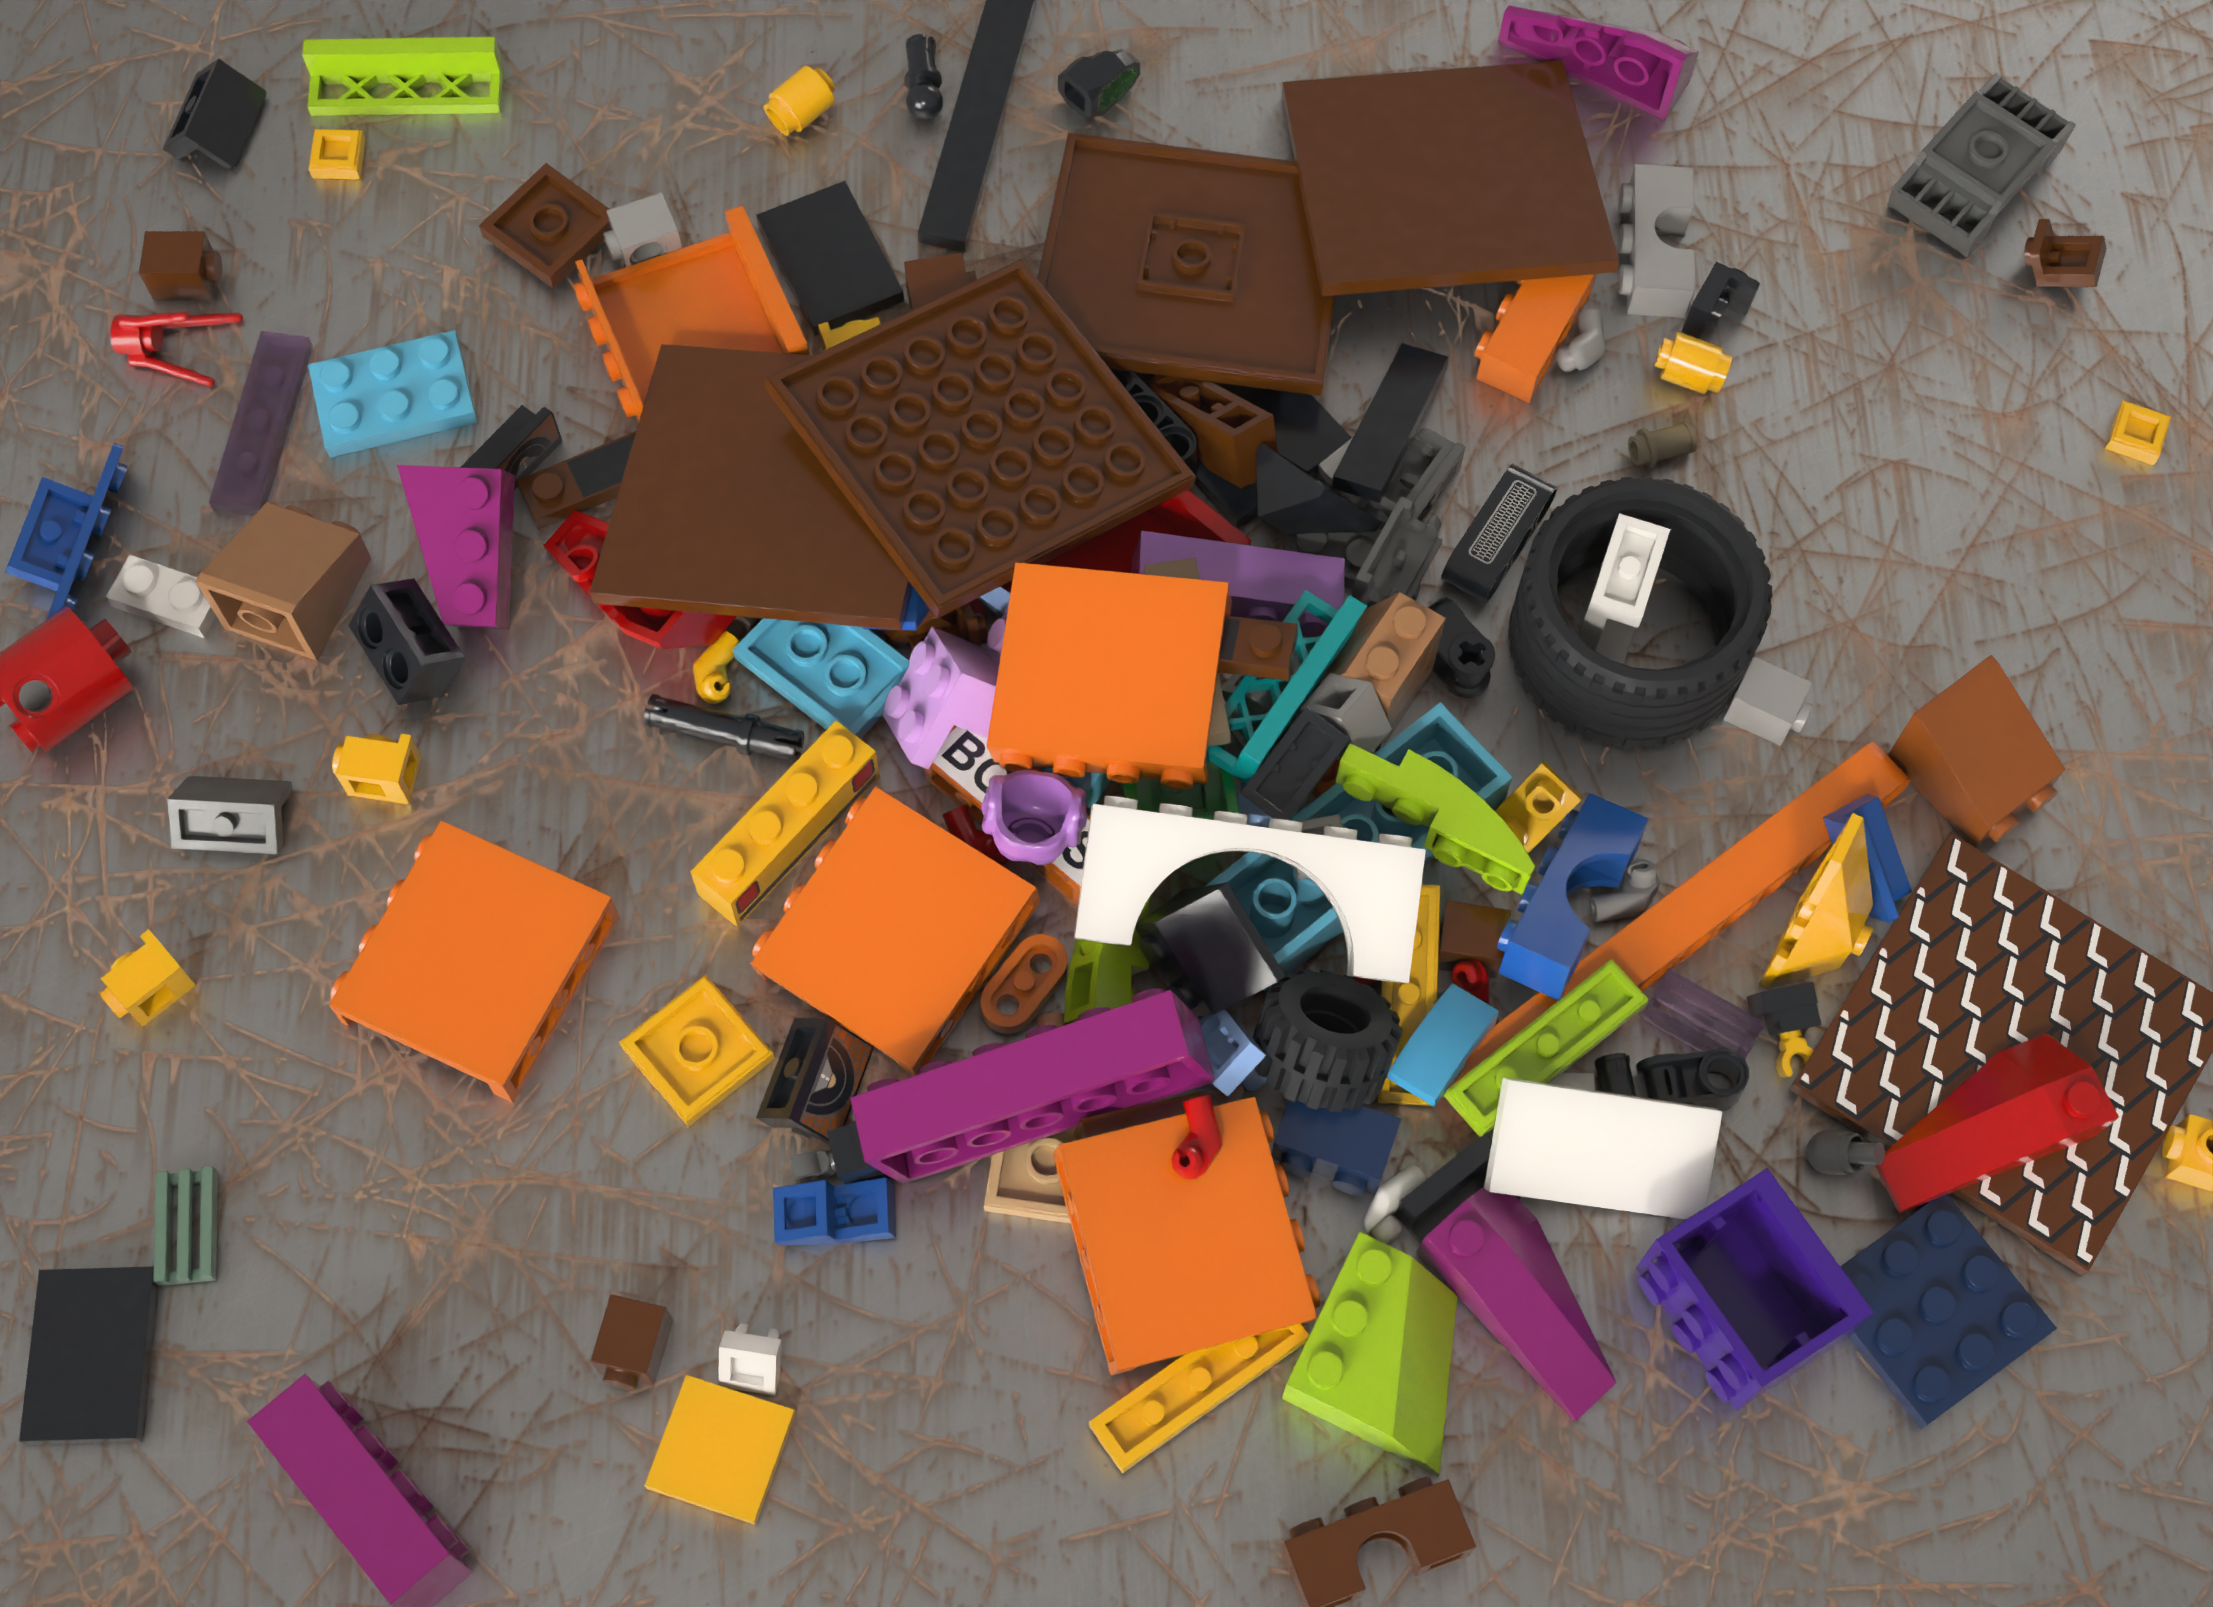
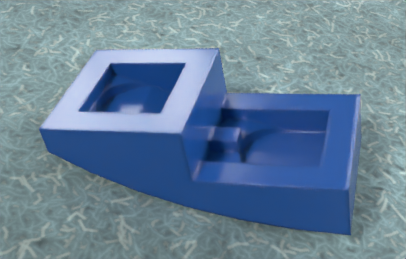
M888 1178L835 1186L827 1180L773 1188L774 1240L778 1245H825L896 1238L894 1183Z

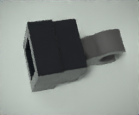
M856 1121L827 1131L831 1146L830 1151L805 1152L790 1157L794 1179H800V1184L822 1181L827 1177L833 1176L835 1172L844 1184L891 1178L864 1161Z

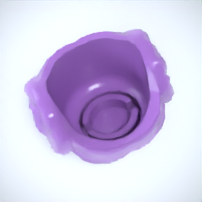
M1025 769L1014 771L1004 776H991L989 786L982 801L984 817L981 829L984 833L993 835L994 842L1000 853L1009 860L1031 862L1036 865L1054 862L1066 847H1076L1081 843L1082 830L1086 827L1087 793L1084 789L1073 786L1065 778L1049 772Z

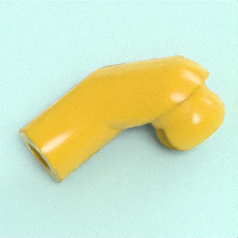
M724 631L717 641L710 645L693 664L696 692L701 699L710 704L721 703L731 692V682L728 680L726 666L734 658L733 649L740 641L728 631Z

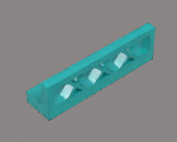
M1305 590L1283 621L1297 623L1298 638L1295 651L1300 664L1299 669L1294 675H1290L1289 681L1270 678L1257 680L1258 677L1244 676L1226 702L1225 709L1229 730L1242 729L1246 745L1241 751L1239 758H1236L1217 745L1207 747L1206 759L1247 784L1279 743L1300 712V708L1311 696L1356 630L1367 605L1349 595L1341 608L1337 610ZM1305 610L1329 624L1321 636L1303 638L1298 620ZM1269 690L1273 702L1270 711L1267 714L1249 716L1245 701L1247 693ZM1237 709L1239 718L1230 719ZM1253 727H1258L1257 730L1254 732Z

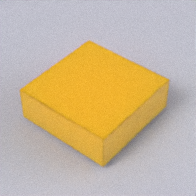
M315 129L308 168L312 178L360 180L366 145L363 130Z
M2123 400L2117 408L2105 449L2154 465L2160 456L2171 416Z

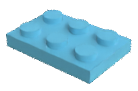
M455 330L308 364L324 446L330 458L478 423L461 347Z
M763 618L733 649L734 657L738 662L825 730L837 720L860 739L883 716L887 695L893 687L900 684L909 668V660L869 629H863V627Z

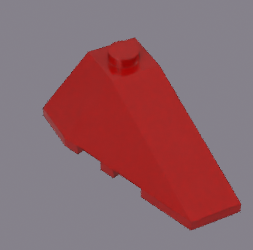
M574 510L543 546L547 553L591 598L589 592L609 523ZM597 604L626 635L660 649L713 645L737 617L732 615Z
M2044 1034L1998 1052L1887 1149L1883 1163L1875 1165L1898 1213H1901L2095 1137L2117 1120L2119 1116L2093 1067L2053 1037Z

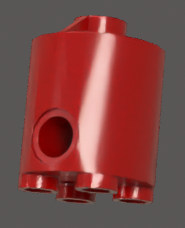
M65 606L0 652V707L6 704L18 718L9 726L31 752L41 746L48 753L134 691L129 680L117 666V663L131 654L132 651L106 619L88 629L68 606ZM33 680L42 681L49 690L47 703L37 710L26 709L19 701L21 687Z

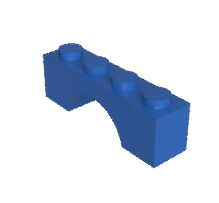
M1591 793L1588 794L1579 812L1572 809L1566 815L1558 834V838L1563 840L1560 847L1552 844L1549 846L1538 870V874L1543 876L1540 884L1533 881L1529 882L1518 906V911L1523 913L1519 922L1510 918L1500 936L1497 949L1505 953L1499 974L1558 1001L1560 1000L1580 962L1591 930L1575 915L1567 897L1587 887L1606 886L1619 888L1629 865L1638 851L1649 818Z

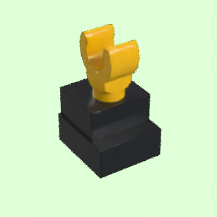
M1813 981L1746 996L1751 1018L1763 1015L1769 1036L1779 1034L1780 1052L1776 1058V1070L1782 1078L1793 1075L1790 1060L1794 1054L1801 1056L1804 1063H1806L1814 1051L1811 1047L1807 1046L1806 1039L1801 1033L1802 1029L1822 1025Z

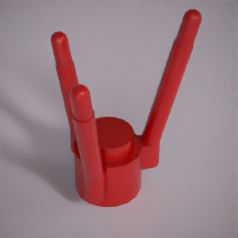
M171 312L145 316L118 314L114 317L111 325V344L117 354L128 355L130 366L149 367L194 383L212 387L215 384V380L212 377L151 357L150 354L161 349L164 337L163 329L239 323L243 320V315L241 313H218L190 316L187 312Z

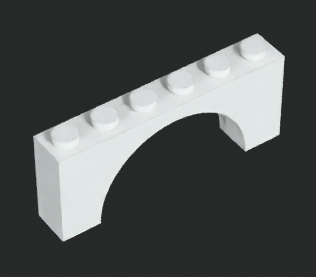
M1105 796L1104 805H1092L1074 939L1130 946L1138 917L1146 901L1158 885L1173 871L1194 859L1209 854L1227 851L1255 852L1280 859L1292 865L1310 878L1325 894L1339 918L1347 948V976L1395 983H1409L1426 852L1425 849L1411 848L1412 838L1379 834L1378 843L1356 840L1357 830L1331 826L1324 827L1323 835L1302 833L1303 823L1283 819H1270L1269 828L1247 825V815L1224 811H1215L1214 820L1192 817L1193 808L1174 804H1160L1159 813L1137 810L1138 800L1116 796Z

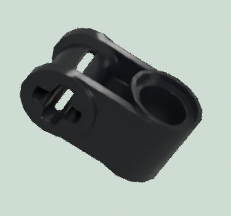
M1441 597L1427 607L1446 618L1432 672L1454 695L1465 699L1475 698L1482 695L1489 686L1491 679L1490 669L1493 667L1496 656L1495 648L1490 640L1484 637L1466 618L1463 611L1454 601L1447 597Z
M1718 1048L1716 1050L1687 1054H1661L1645 1058L1636 1064L1637 1075L1644 1077L1648 1099L1716 1108L1722 1112L1731 1109L1738 1102L1749 1080V1067L1746 1060L1739 1053L1731 1049ZM1717 1071L1726 1074L1731 1079L1733 1088L1719 1089L1714 1087L1710 1083L1707 1073Z

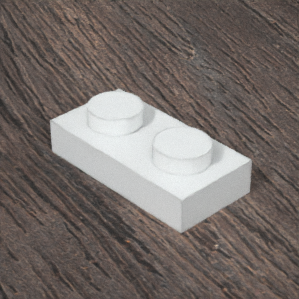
M133 555L128 556L106 596V599L114 608L205 638L216 617V614L195 582L197 577Z

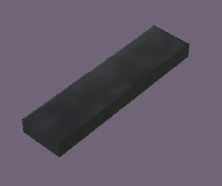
M1404 343L1401 344L1333 475L1332 489L1378 503L1381 502L1447 370L1448 356Z

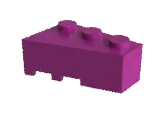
M397 465L443 625L462 628L509 629L515 475L502 469Z

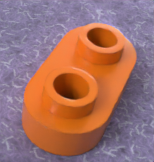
M1036 934L1025 938L987 983L981 994L980 1005L982 1017L991 1029L1003 1034H1013L1022 1031L1032 1022L1058 989L1068 971L1067 952L1059 940L1046 934ZM1036 961H1046L1050 964L1051 968L1045 973H1036L1031 969V966ZM1009 1001L1015 1003L1018 1009L1011 1015H1005L998 1010L999 1006Z

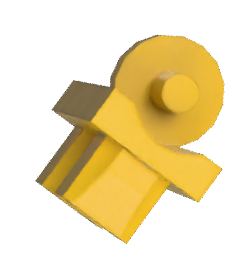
M1543 760L1494 811L1505 821L1522 843L1526 852L1529 853L1582 800L1583 796L1563 781L1552 767Z

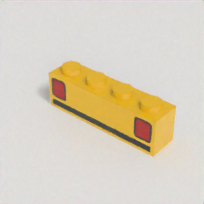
M835 720L690 871L698 896L736 927H739L845 815L853 804L880 778L876 751Z

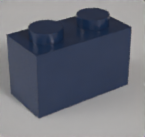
M1289 1100L1273 1143L1272 1159L1280 1161L1279 1164H1281L1283 1169L1291 1174L1310 1177L1311 1173L1331 1179L1333 1180L1332 1185L1342 1192L1355 1196H1363L1365 1192L1375 1195L1401 1118L1362 1105V1108L1353 1111L1344 1107L1341 1112H1330L1326 1108L1319 1107L1316 1110L1306 1107V1104Z

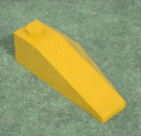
M1852 813L1801 894L1759 985L1771 989L1839 969L1850 953L1857 956L1861 955L1874 928L1865 924L1873 907L1863 817Z

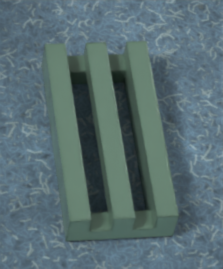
M213 1166L201 1167V1171H192L190 1168L179 1169V1173L172 1174L168 1171L156 1172L153 1281L158 1286L216 1280L218 1171ZM193 1185H201L200 1269L191 1270ZM178 1187L177 1271L172 1272L173 1188Z

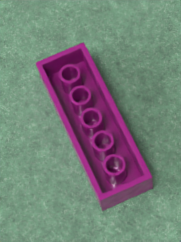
M1150 989L1133 996L1131 999L1132 1003L1112 1010L1109 1007L1089 1009L1078 1016L1079 1021L1059 1028L1056 1025L1039 1026L1026 1032L1025 1039L1008 1045L990 1043L980 1046L972 1051V1057L955 1063L947 1060L936 1061L921 1067L919 1075L901 1081L897 1078H888L873 1082L867 1087L868 1092L850 1097L864 1161L899 1183L906 1184L1075 1128L1081 1118L1151 1103L1212 1083L1216 1080L1199 1019L1172 990L1165 992L1163 989Z

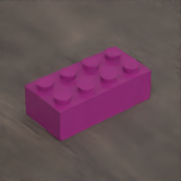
M304 1374L251 1417L247 1423L390 1605L393 1607H433L473 1573L462 1559L470 1552L469 1548L449 1524L446 1525L437 1514L429 1518L426 1513L435 1507L416 1482L414 1480L410 1481L401 1469L393 1473L391 1469L399 1463L398 1459L378 1436L375 1437L364 1424L357 1428V1425L364 1420V1417L343 1392L340 1393L329 1380L322 1386H319L307 1374Z

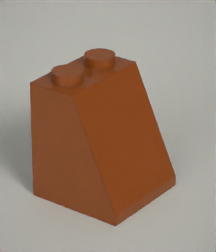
M1992 655L1988 656L1916 711L1888 754L1911 779L1910 783L1967 843L1974 847H1978L1989 837L1995 843H1998L2018 826L2020 821L2016 816L2022 811L2029 808L2033 813H2036L2049 803L2058 793L2053 785L2065 771L2061 761L1999 662Z

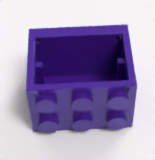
M1768 1168L1657 1238L1636 1266V1270L1640 1274L1637 1278L1638 1283L1645 1296L1654 1305L1658 1306L1661 1304L1674 1322L1671 1328L1679 1344L1688 1353L1692 1354L1695 1352L1708 1370L1705 1375L1713 1392L1723 1402L1730 1401L1736 1411L1844 1341L1874 1314L1871 1307Z

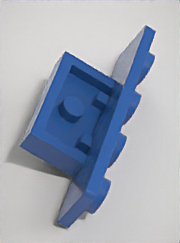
M113 443L93 496L45 477L41 478L5 573L56 591L46 620L65 606H68L72 611L74 610L78 598L68 595L73 579L84 582L95 554L85 550L90 535L101 537L111 509L102 506L107 490L115 494L118 493L128 467L118 462L124 448L122 445Z

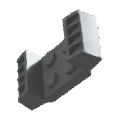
M1997 73L1979 91L1974 92L1920 152L1914 163L1893 186L1887 204L1909 220L1923 227L1927 232L1941 239L1945 244L1959 251L1966 258L1984 241L1995 217L2032 175L2037 173L2041 176L2063 149L2076 126L2073 122L2067 121L2056 114V111L2053 109L2050 110L2037 102L2036 98H2031L2020 91L2019 87H2014L2003 80Z

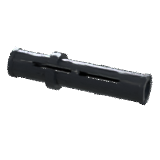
M652 694L647 702L648 705L654 706V709L645 708V726L657 727L737 747V752L748 756L753 752L795 763L801 755L799 751H795L796 747L803 748L804 731L761 722V718L758 715L747 713L745 717L736 716L664 698L657 694Z

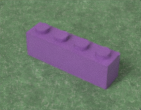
M1141 531L1132 557L1131 573L1144 574V565L1196 557L1200 580L1229 582L1232 598L1230 616L1283 622L1305 590L1337 610L1344 603V558ZM1307 610L1304 611L1298 620L1302 636L1306 638L1321 636L1329 625Z

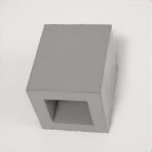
M1754 656L1723 720L1781 746L1790 729L1798 733L1801 732L1813 707V704L1804 701L1813 682Z

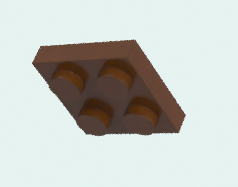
M547 163L479 225L482 237L553 289L577 267L575 261L584 260L605 240L603 233L611 230L606 211L609 208Z

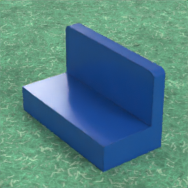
M1866 794L1824 816L1823 820L1833 845L1852 813L1863 817L1873 907L1868 916L1891 923L1899 918L1894 902L1912 893L1880 799L1879 797Z

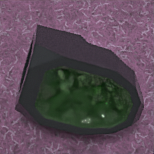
M1122 49L1102 51L1092 56L1078 58L1058 75V91L1066 104L1084 119L1103 115L1118 103L1135 84L1140 75V62L1131 53Z

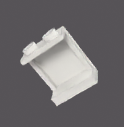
M1620 513L1598 572L1578 635L1595 651L1610 660L1624 664L1635 627L1639 628L1670 529Z

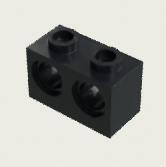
M414 578L370 585L348 625L398 705L442 697L465 659L462 651L445 625H443L442 620Z

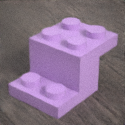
M1008 608L1002 618L996 620L990 628L985 648L931 627L924 641L919 642L913 649L909 660V668L900 684L893 687L887 695L882 714L910 763L929 769L954 725L988 738Z

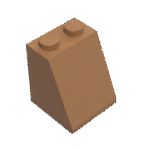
M266 502L199 573L195 582L224 629L317 661L370 562L371 556L360 532L351 525L341 521H333L330 524L315 519L310 513L297 506L288 505L285 509Z
M1400 592L1366 608L1356 630L1315 688L1316 690L1330 673L1372 682L1392 728L1375 749L1376 752L1386 744L1431 676L1446 620L1445 617Z

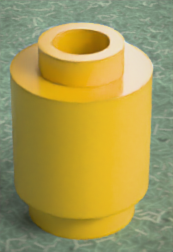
M804 65L769 94L770 100L764 104V111L773 125L784 135L789 136L795 130L801 132L835 103L832 94L835 91V86L822 69L817 67L813 70L809 66Z
M1677 332L1673 340L1663 339L1654 366L1662 369L1660 379L1702 394H1705L1707 390L1718 394L1727 377L1733 356L1723 353V347Z

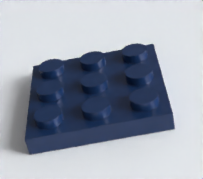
M1948 1194L1930 1201L1840 1266L1874 1312L1848 1338L1921 1430L2057 1329Z

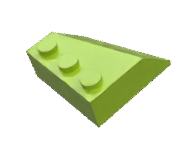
M1359 1231L1288 1379L1282 1399L1439 1477L1457 1295L1412 1256Z

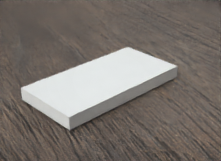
M1503 1077L1484 1189L1493 1193L1689 1219L1706 1208L1722 1111L1710 1107Z

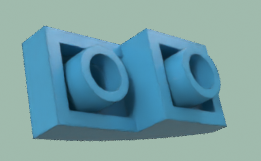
M1452 983L1410 1037L1389 1069L1387 1078L1434 1107L1446 1090L1463 1073L1469 1055L1495 1026L1499 1011Z

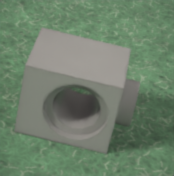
M662 192L606 210L611 230L603 234L613 261L622 258L625 267L682 248L678 229Z

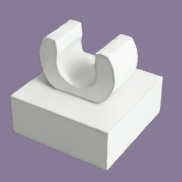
M743 1323L736 1328L735 1332L725 1330L719 1346V1385L729 1389L775 1396L780 1381L781 1339H779L778 1330L770 1328L768 1337L748 1334V1324Z

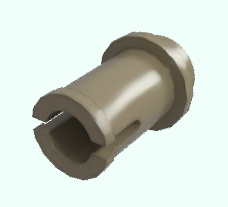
M1688 421L1654 431H1649L1646 428L1638 429L1636 435L1631 436L1628 440V450L1633 463L1636 466L1643 465L1646 468L1654 467L1658 460L1684 453H1693L1697 448L1696 434Z

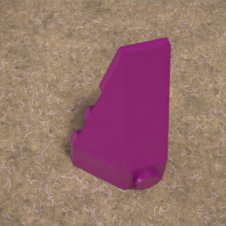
M1510 5L1504 11L1498 39L1499 43L1539 62L1563 60L1567 75L1664 121L1689 84L1699 51L1687 46L1683 42L1671 39L1656 31Z
M1483 1187L1466 1199L1424 1238L1416 1253L1573 1422L1577 1421L1617 1383L1537 1218L1515 1195L1493 1193Z

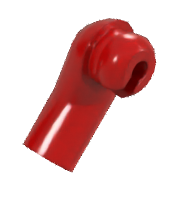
M967 805L959 806L942 814L949 833L1003 866L1007 863L1009 859L1000 853L994 842L993 835L976 829Z

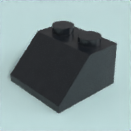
M1228 883L1183 889L1136 923L1135 930L1141 937L1139 946L1144 956L1151 964L1160 967L1170 983L1168 991L1172 990L1195 1016L1214 1015L1279 982L1286 976Z

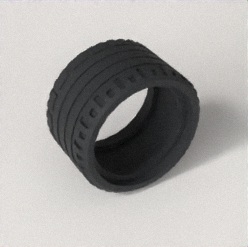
M1642 476V478L1622 477L1616 481L1611 479L1603 481L1596 487L1591 485L1582 489L1581 494H1573L1565 500L1563 505L1557 506L1551 512L1549 520L1543 522L1531 544L1509 620L1508 639L1511 641L1509 647L1510 656L1515 663L1514 670L1516 675L1520 676L1523 680L1522 687L1526 693L1532 695L1535 705L1539 709L1543 708L1547 712V717L1553 722L1558 721L1564 726L1563 729L1570 733L1575 732L1583 736L1582 738L1585 740L1601 742L1602 745L1608 747L1615 745L1622 746L1623 749H1634V747L1651 749L1655 745L1662 744L1667 746L1674 744L1675 740H1685L1693 736L1696 729L1701 731L1706 728L1712 720L1716 719L1723 712L1725 706L1729 705L1768 625L1767 621L1771 615V598L1773 596L1772 586L1768 584L1771 575L1769 567L1764 563L1765 555L1762 549L1757 547V539L1753 533L1747 531L1744 526L1745 523L1738 516H1734L1723 503H1718L1712 499L1711 495L1705 492L1701 493L1693 489L1694 487L1674 483V480L1664 478L1660 480ZM1619 513L1670 529L1658 568L1683 581L1700 598L1710 615L1715 633V647L1703 657L1679 667L1658 670L1630 667L1610 660L1595 651L1572 629L1562 611L1557 588L1577 571L1597 563H1602Z

